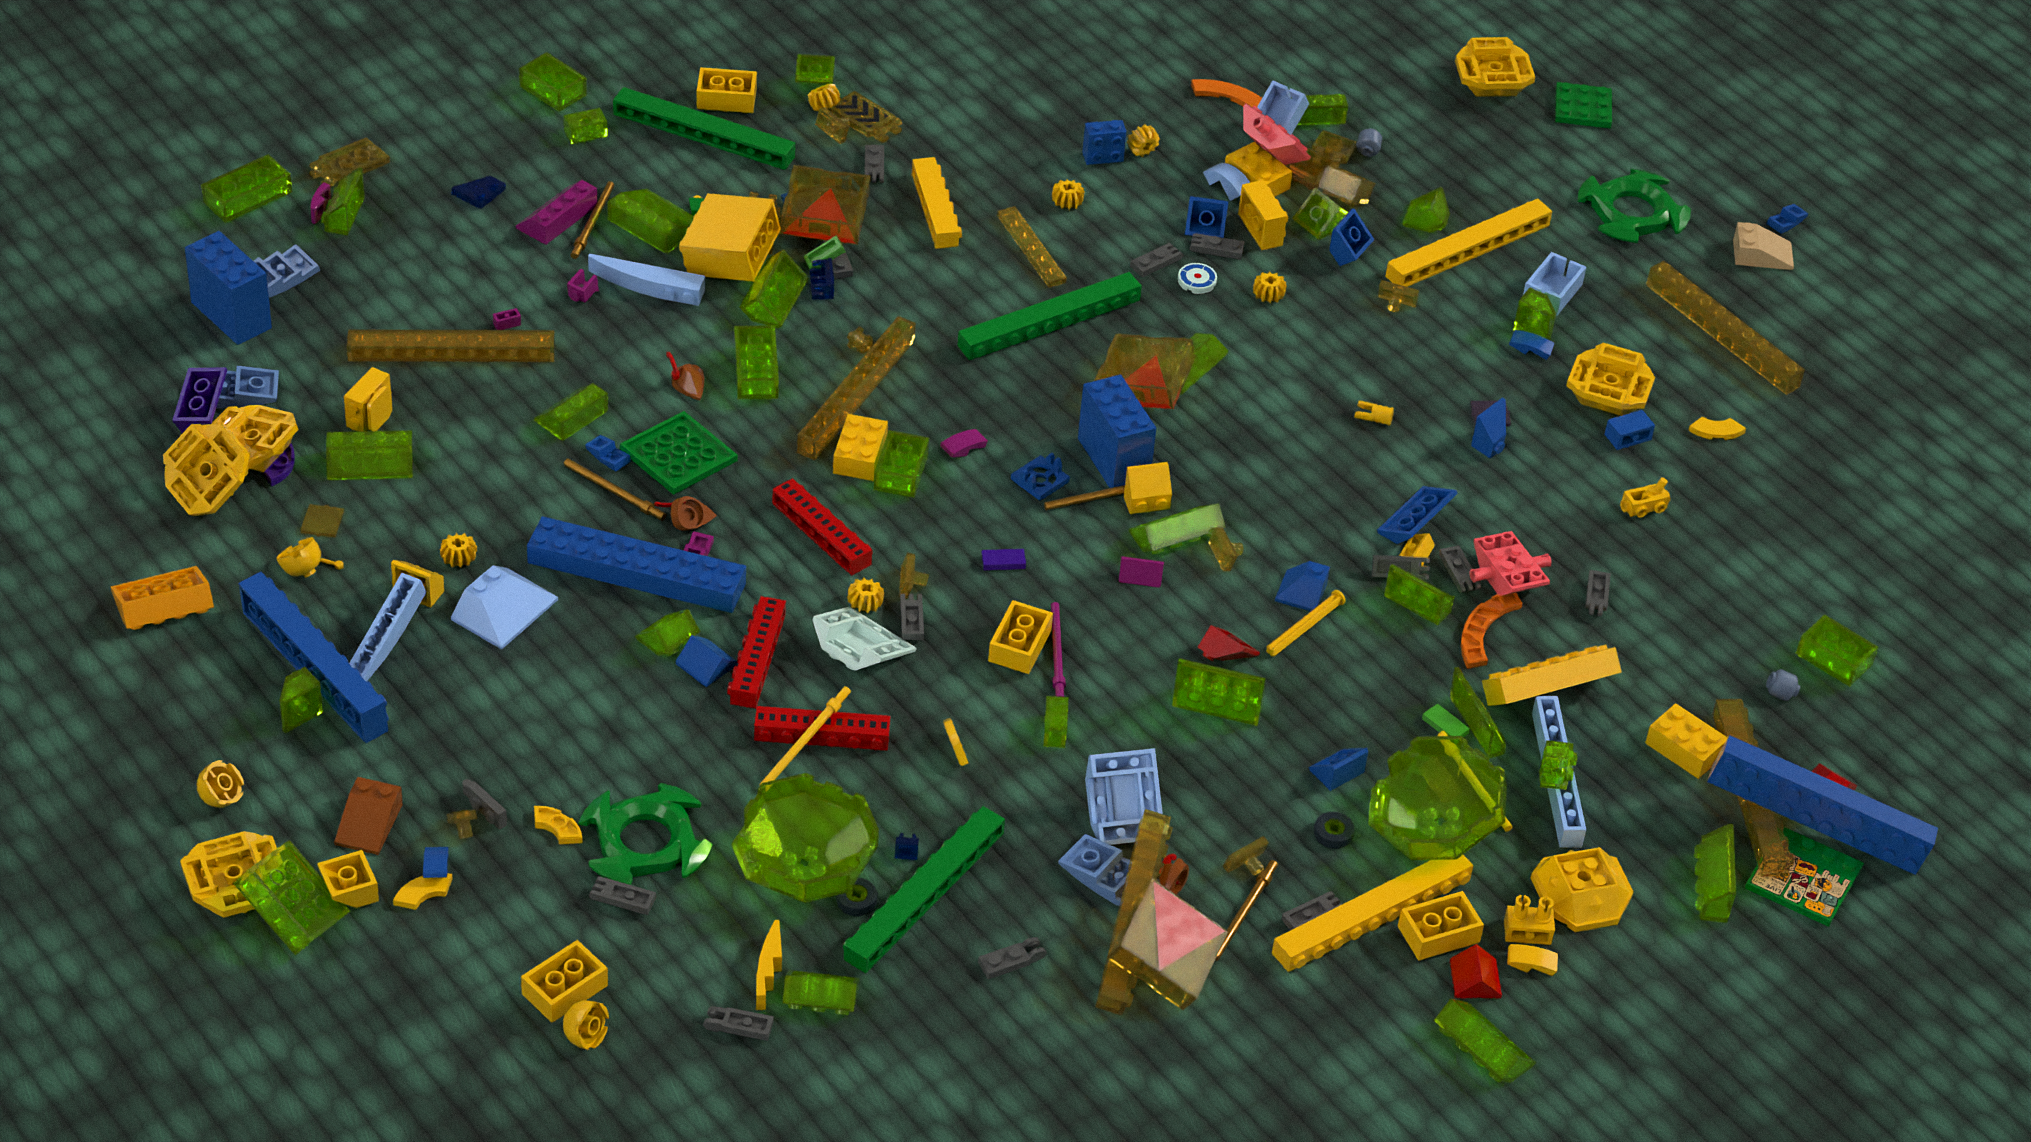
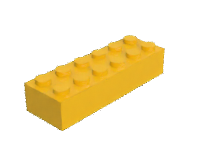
M1605 644L1584 648L1582 651L1569 652L1560 657L1547 658L1546 661L1532 662L1527 664V666L1510 668L1505 672L1492 673L1488 675L1489 679L1482 680L1488 706L1503 705L1622 673L1616 647L1607 648Z

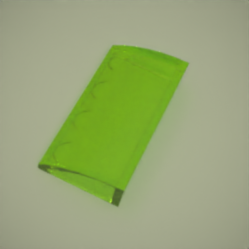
M1459 667L1454 668L1450 692L1451 700L1488 758L1505 754L1506 746L1503 734Z

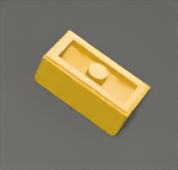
M1430 533L1415 534L1407 541L1399 556L1428 557L1435 546Z

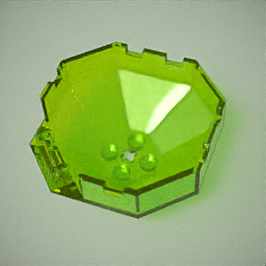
M1462 736L1415 737L1410 741L1409 748L1403 752L1399 749L1388 758L1390 775L1378 780L1371 789L1368 824L1410 860L1458 859L1505 823L1507 797L1505 770L1499 765L1495 767L1490 763L1488 756L1477 748H1471L1468 745V741ZM1439 818H1443V820L1447 822H1443L1442 825H1438V823L1435 821H1438Z
M803 773L764 782L760 785L756 797L751 799L744 808V826L731 843V846L746 880L807 903L848 893L878 848L879 828L864 795L855 793L854 796L843 792V787L828 781L825 784L814 781L813 775ZM801 859H805V861H810L808 862V866L799 864L801 863Z

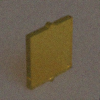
M309 504L300 530L301 533L316 535L317 537H336L344 514V508Z

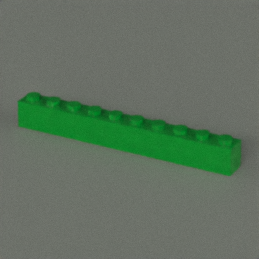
M625 87L613 99V115L783 170H786L795 158L796 142Z
M1130 272L960 330L958 331L957 346L968 360H972L1138 302L1141 297L1142 285Z
M984 806L977 812H973L969 820L963 826H959L950 839L944 841L941 849L937 853H932L927 863L923 867H918L914 876L909 881H904L900 890L895 895H890L886 904L881 909H876L872 918L867 923L861 924L853 937L847 938L843 945V960L866 974L1004 834L1005 818Z

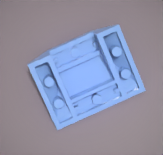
M493 565L464 590L451 616V620L502 650L557 602L558 597L508 568Z
M1155 748L1089 755L1085 783L1090 825L1096 839L1109 845L1165 839Z

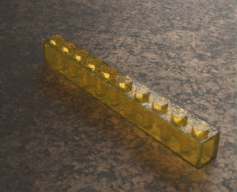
M1662 261L1650 267L1646 286L1787 395L1800 388L1805 371L1804 368L1667 262Z
M900 316L892 322L797 435L798 454L813 460L817 459L842 429L847 414L853 415L913 344L915 341V322Z
M348 330L347 355L348 361L554 362L555 336L554 330Z
M1716 699L1712 715L1717 731L1726 737L1729 735L1758 748V741L1753 736V725L1748 720V709L1744 707L1742 699ZM1737 795L1761 877L1788 876L1790 867H1793L1794 857L1789 852L1788 837L1784 836L1783 821L1779 820L1778 813Z
M1145 809L1139 821L1095 1004L1096 1008L1122 1015L1125 1008H1130L1134 994H1131L1130 991L1131 988H1135L1138 979L1135 970H1139L1143 958L1139 953L1140 950H1144L1147 937H1144V931L1148 932L1151 918H1148V914L1153 912L1155 900L1152 899L1154 882L1160 885V881H1157V876L1162 874L1164 863L1161 862V859L1165 858L1169 846L1165 842L1170 839L1173 827L1169 826L1170 816Z

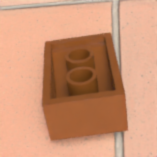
M357 777L349 793L334 845L379 855L403 805L401 786Z

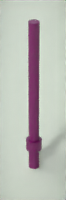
M1053 602L1051 603V612H1053L1052 641L1054 677L1052 682L1056 700L1061 702L1064 700L1066 679L1063 676L1059 603Z

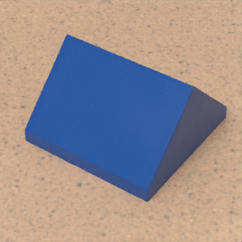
M1190 196L1185 235L1192 236L1194 233L1224 238L1229 201Z
M691 635L676 660V665L705 687L738 665L735 659L710 640Z
M1341 749L1310 766L1309 769L1331 791L1365 772L1368 749Z

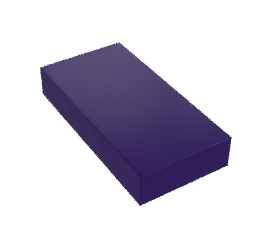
M1024 549L982 550L981 552L983 570L1026 569Z

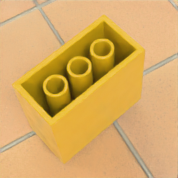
M707 193L704 201L701 202L697 214L694 215L690 227L687 228L683 240L679 244V250L682 252L683 263L687 272L711 278L754 282L781 230L773 199Z

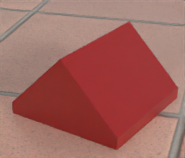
M1475 944L1450 958L1455 998L1502 997L1497 961L1491 954Z

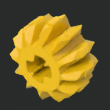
M835 84L822 85L811 90L807 95L809 104L814 111L827 110L837 105L841 100L840 93Z
M1144 124L1141 128L1138 126L1135 131L1132 130V134L1127 136L1128 141L1126 143L1133 154L1143 157L1145 154L1149 155L1151 151H1155L1154 148L1159 145L1160 138L1151 125L1147 126Z
M1059 180L1058 183L1054 184L1052 201L1055 202V206H1061V209H1077L1079 205H1082L1085 194L1084 188L1081 187V183H1075V180Z
M1269 271L1266 274L1262 272L1254 280L1253 293L1262 302L1268 301L1271 303V301L1278 303L1279 299H1283L1285 295L1286 281H1284L1283 276H1278V273L1271 274Z
M456 532L455 536L448 535L446 539L442 540L440 555L445 564H450L451 567L459 565L461 568L462 565L469 566L471 561H475L477 545L471 536L467 537L465 533L458 535Z
M864 577L862 580L855 579L848 589V602L851 603L852 608H858L859 612L862 610L867 613L870 610L876 612L877 608L881 607L883 603L884 588L880 586V582L874 583L873 578L871 580H866Z

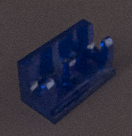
M832 258L812 261L813 266H821L819 269H810L812 300L834 299Z

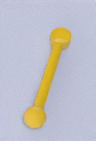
M324 558L320 560L322 563L335 566L338 570L344 567L343 562L340 560L336 562Z

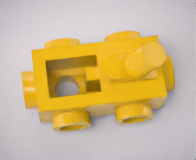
M1661 477L1657 484L1624 491L1620 502L1621 510L1628 512L1630 517L1637 515L1639 518L1653 511L1656 513L1664 512L1670 502V494L1664 488L1668 483L1667 479Z

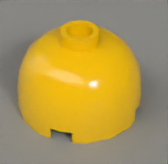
M314 537L298 541L299 545L295 547L289 546L276 557L278 564L284 572L295 577L303 575L305 578L316 572L315 567L319 565L321 560V550Z
M218 760L207 765L199 773L196 783L197 792L204 803L209 806L223 808L234 804L243 795V792L241 793V786L244 785L243 778L238 769L231 763L225 764L222 763V760Z
M587 1000L573 1004L563 1018V1030L566 1038L579 1048L589 1050L590 1047H598L608 1030V1027L604 1026L605 1018L609 1019L607 1007L602 1003Z

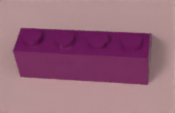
M583 180L566 187L518 223L516 229L547 245L595 208L597 204V188Z

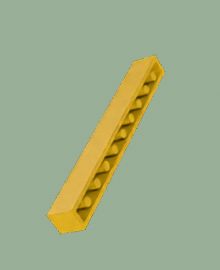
M1537 198L1396 259H1392L1387 264L1385 277L1401 290L1550 226L1553 211Z
M1456 847L1274 938L1272 954L1288 972L1301 968L1307 962L1319 959L1333 949H1339L1343 944L1358 939L1364 933L1374 931L1388 921H1394L1400 916L1401 909L1433 900L1441 894L1449 893L1459 885H1465L1471 879L1473 864Z

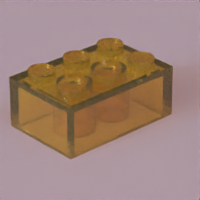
M1327 165L1318 187L1324 189L1322 193L1326 195L1340 197V200L1345 203L1360 206L1361 203L1368 204L1376 183L1345 169Z

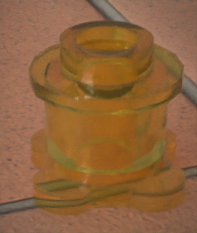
M861 326L848 334L847 346L850 349L856 347L859 353H865L872 348L873 338L870 335H865L863 333L864 329Z

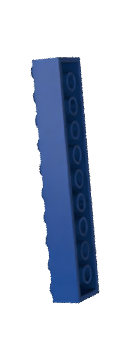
M543 516L527 544V560L529 564L733 613L746 585L745 565Z
M259 572L238 583L244 615L365 743L388 732L387 721H389V717L385 707L387 702L383 695L376 693L372 684L362 678L359 670L349 664L345 655H340L337 652L334 644L331 641L328 642L321 630L316 629L310 619L300 613L297 605L287 599L283 590L279 591L270 577L267 578L262 572Z
M1730 735L1715 759L1708 777V783L1915 875L1935 844L1937 827Z

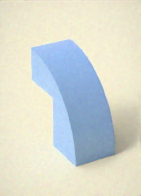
M1220 163L1203 171L1209 185L1218 181L1221 182L1230 201L1241 196L1242 184L1250 183L1239 169L1230 164Z

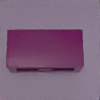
M517 308L494 313L493 324L497 331L520 326L521 315Z

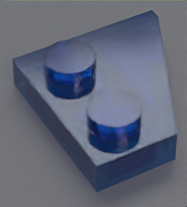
M487 176L451 188L452 195L482 209L506 190V183L492 176Z

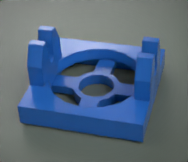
M1050 453L1046 458L1040 455L1011 474L1012 481L1039 501L1069 483L1070 477L1062 471L1061 459L1058 457L1054 460V453ZM1041 467L1045 468L1047 471L1044 473H1037L1033 469ZM1054 475L1056 477V481L1053 484H1051L1048 481V478ZM1042 477L1046 481L1043 483L1036 482V478Z

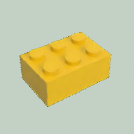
M700 67L697 85V109L753 113L757 90V72Z
M1252 142L1226 155V164L1239 169L1250 183L1264 180L1266 185L1270 187L1274 197L1290 189L1293 171L1257 143Z
M1264 180L1242 184L1238 215L1261 250L1283 246L1284 237L1286 236V222H1288L1286 211H1283L1278 199H1275L1270 187L1266 185Z
M847 414L833 457V474L874 481L887 441L888 421Z
M1012 600L989 644L988 662L1029 674L1051 632L1053 612Z
M1675 703L1650 725L1645 744L1699 779L1712 767L1728 737Z
M1460 891L1401 909L1398 928L1419 961L1479 943L1484 924L1465 893Z
M578 940L521 976L522 995L551 1023L565 1015L573 1004L589 999L608 986V968Z

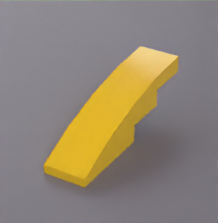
M774 920L765 938L759 957L756 976V1010H766V991H774V972H782L779 920Z

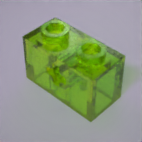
M600 108L563 115L564 132L571 144L608 136L607 120Z
M1046 696L1043 747L1065 748L1069 697Z
M1546 741L1539 769L1540 787L1567 790L1568 782L1573 780L1574 768L1572 766L1577 764V753H1574L1573 743Z

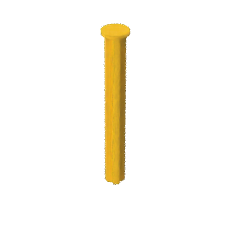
M1339 590L1332 591L1331 596L1267 645L1266 652L1271 656H1276L1337 606L1345 604L1346 599L1343 593Z

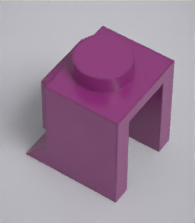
M580 269L567 283L568 296L573 301L578 302L580 300L585 303L595 291H599L597 276L593 275L586 282L584 270Z

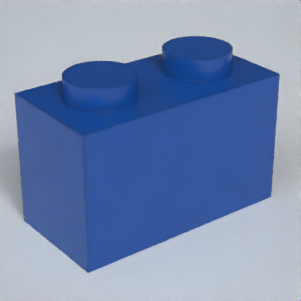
M1643 410L1609 419L1604 435L1616 450L1652 440L1655 424Z

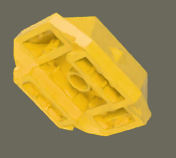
M1508 37L1471 38L1455 58L1461 83L1467 85L1476 97L1517 96L1525 87L1535 82V74L1528 54L1520 47L1514 45L1513 41Z
M1601 343L1594 349L1577 355L1566 386L1573 391L1580 404L1622 416L1636 409L1645 408L1655 376L1645 363L1646 360L1642 353Z
M248 405L237 408V406L227 407L211 423L227 426L250 454L248 470L252 469L260 472H265L290 445L293 435L298 431L293 413L261 405Z
M191 424L163 454L165 486L189 515L214 514L230 496H233L234 492L243 483L244 477L248 474L250 454L227 426L222 424Z
M246 831L198 843L187 856L180 860L193 901L223 918L239 913L246 914L247 911L270 905L286 876L285 868L273 836H262Z
M1600 847L1582 851L1570 850L1565 854L1544 857L1531 874L1532 883L1539 897H1545L1544 903H1546L1547 897L1553 900L1554 918L1567 924V927L1574 932L1618 925L1633 895L1632 887L1617 857L1609 856Z

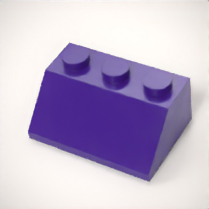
M226 367L188 368L172 420L182 433L191 424L206 425L212 423L226 377Z

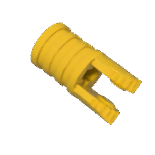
M1358 401L1357 406L1359 408L1369 410L1371 413L1357 411L1354 415L1355 418L1391 425L1394 413L1393 407Z

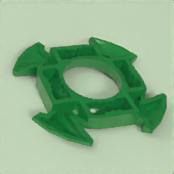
M1630 168V175L1609 180L1601 185L1592 175L1581 185L1578 191L1577 202L1592 201V208L1604 224L1599 225L1598 230L1622 241L1638 243L1639 236L1660 232L1666 229L1669 223H1671L1675 234H1680L1686 228L1691 215V208L1685 204L1683 206L1677 205L1671 196L1659 186L1669 184L1670 180L1645 170ZM1625 196L1638 197L1647 201L1653 207L1654 213L1648 217L1628 216L1616 210L1613 202Z
M664 783L658 785L659 792L627 798L611 806L610 791L604 792L589 804L578 822V825L582 826L596 825L604 858L590 860L589 867L601 877L631 885L633 877L666 872L675 869L676 864L682 861V878H687L701 867L713 847V844L706 839L702 841L695 840L688 814L684 810V808H700L701 802L690 793ZM653 820L663 824L669 830L671 838L668 844L658 851L639 853L627 848L622 843L620 835L627 825L635 821Z

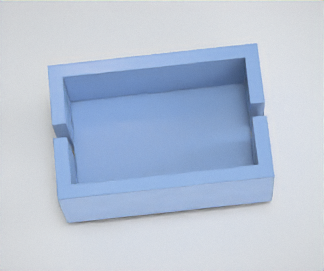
M1272 81L1257 108L1263 112L1262 114L1272 118L1277 125L1280 124L1288 131L1287 133L1291 135L1307 109L1309 102L1305 94L1292 88L1289 90L1287 86Z
M1551 252L1525 283L1522 301L1537 308L1541 306L1542 310L1558 316L1583 285L1586 266L1570 260L1565 277L1564 271L1567 258Z

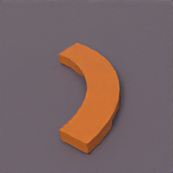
M1207 79L1191 80L1195 96L1217 98L1224 96L1241 106L1248 104L1250 107L1254 105L1257 107L1262 99L1256 93L1232 83Z
M1517 593L1503 596L1496 594L1485 603H1480L1469 615L1461 637V653L1467 669L1487 665L1488 658L1483 644L1484 635L1496 619L1506 613L1522 608L1523 603Z

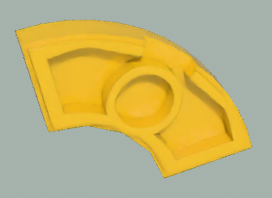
M1701 417L1690 425L1689 431L1706 439L1712 440L1714 437L1729 440L1745 434L1746 428L1732 418L1724 421H1713Z
M952 719L943 720L959 764L961 766L969 764Z
M534 806L536 829H545L552 832L557 837L559 844L583 843L581 830L573 818H569L562 814L561 810L552 807Z
M447 873V877L423 878V876L411 880L395 895L393 905L416 910L422 902L436 896L446 897L453 880L452 874Z

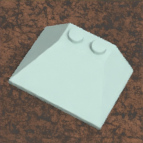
M850 606L815 615L812 619L822 650L829 653L831 658L845 663L846 667L851 670H859L913 653L917 649Z

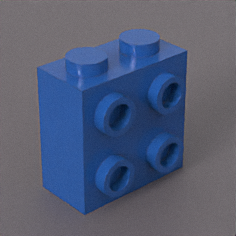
M1123 120L1085 123L1082 153L1086 165L1124 161L1127 132Z

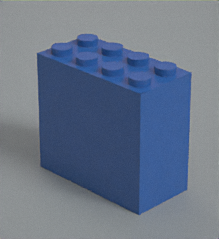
M220 231L185 247L190 296L193 305L237 345L272 328L267 274Z
M1120 374L1083 384L1078 440L1109 488L1125 485L1127 467L1152 464L1156 426Z

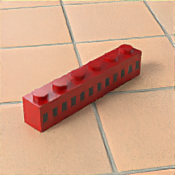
M792 478L773 488L772 504L851 576L872 565L873 552L871 547L865 544L855 532L847 528L843 521L837 519L815 496L807 492L803 485L797 483Z
M760 596L759 603L754 604L752 617L754 618L748 622L747 632L749 633L744 635L742 643L744 649L743 651L739 650L737 663L739 664L734 666L732 679L734 680L729 682L727 688V695H730L731 705L757 708L786 616V600Z
M757 706L754 741L795 744L822 711ZM846 712L833 713L806 745L888 751L890 716Z

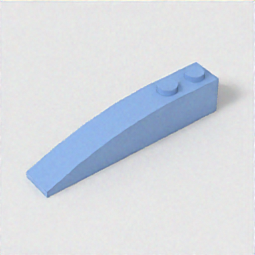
M595 254L588 255L589 272L641 294L699 306L705 292L704 275Z
M401 573L349 664L359 670L365 681H368L391 652L427 591L420 579Z

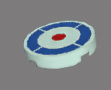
M1190 263L1184 265L1179 270L1178 283L1186 291L1188 289L1192 290L1194 294H1204L1212 291L1214 286H1216L1217 274L1208 265Z

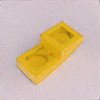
M1510 944L1508 946L1507 965L1526 973L1532 968L1550 976L1557 972L1558 953L1529 945Z

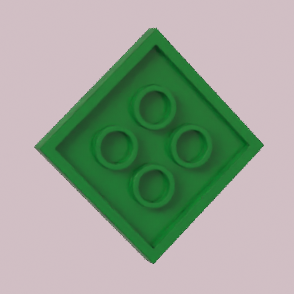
M1557 82L1555 90V122L1611 129L1612 88Z

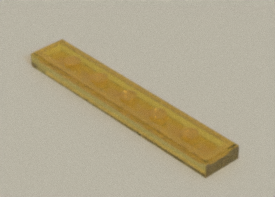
M1014 206L999 210L997 213L998 218L1046 285L1052 287L1066 283L1067 277L1018 209Z

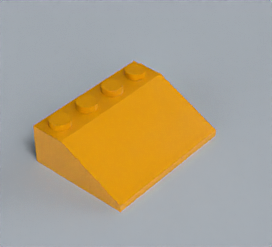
M197 566L110 586L120 616L127 629H140L149 623L161 624L165 622V619L173 617L174 619H181L186 617L187 614L194 612L201 614L209 611L210 608H214L209 582Z

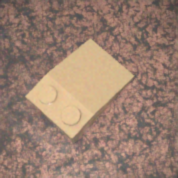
M1737 223L1733 238L1735 265L1793 270L1794 264L1790 241L1758 224Z

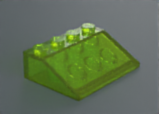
M649 189L620 192L607 202L609 221L665 254H668L680 244L694 218L692 214Z
M1179 658L1172 706L1258 726L1264 704L1266 678Z
M290 840L249 868L233 883L295 956L350 912L345 904L332 900L323 878Z

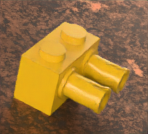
M1522 895L1517 896L1515 906H1507L1504 918L1505 942L1551 945L1555 932L1554 910L1552 909L1553 900L1547 897L1546 903H1544L1545 897H1541L1538 908L1529 907L1531 900L1528 896L1524 895L1523 901H1521Z

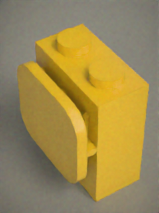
M372 367L344 395L346 427L364 434L368 429L376 432L388 420L392 413L390 374Z

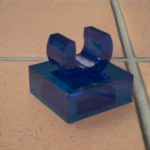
M900 833L899 837H896V859H918L919 838H917L916 834H912V838L904 837V833Z

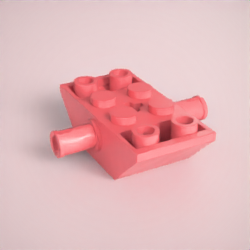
M1248 104L1243 106V130L1255 143L1284 165L1306 161L1311 158L1306 152L1308 148L1296 136L1287 133L1288 131L1280 124L1277 125L1268 115L1262 114L1263 112L1255 105L1253 107H1250Z
M1512 531L1474 539L1479 568L1470 570L1469 575L1473 583L1487 580L1500 596L1536 589L1550 584V580L1541 570V568L1551 566L1549 554L1532 557Z

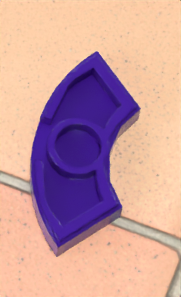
M291 443L267 470L262 472V475L271 486L283 481L294 467L295 453Z

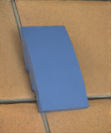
M296 244L283 254L277 250L265 260H262L260 257L254 260L267 274L269 298L287 291L320 271L318 264Z
M237 366L236 372L227 371L216 408H227L230 406L240 408L248 405H263L276 402L279 370Z
M1087 834L1058 861L1060 866L1095 893L1133 914H1136L1154 895V882L1160 885L1159 879L1142 872V865L1124 858L1122 850Z

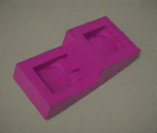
M325 182L316 190L311 201V219L313 224H316L326 214V205L331 201L330 185Z
M972 429L945 439L941 442L940 446L951 457L967 456L970 449L985 448L988 440L977 429Z
M693 531L689 544L685 545L684 551L708 556L714 543V536Z

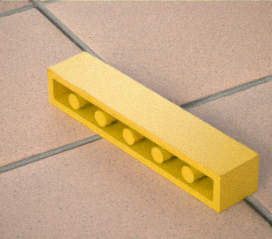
M935 157L912 159V177L935 249L958 247L959 238H962L961 227H958L957 214L953 213V202L949 201V190L945 189V178L941 177L940 164L937 165Z

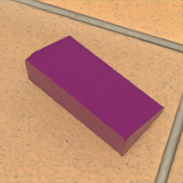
M1122 556L1119 582L1161 587L1164 562Z

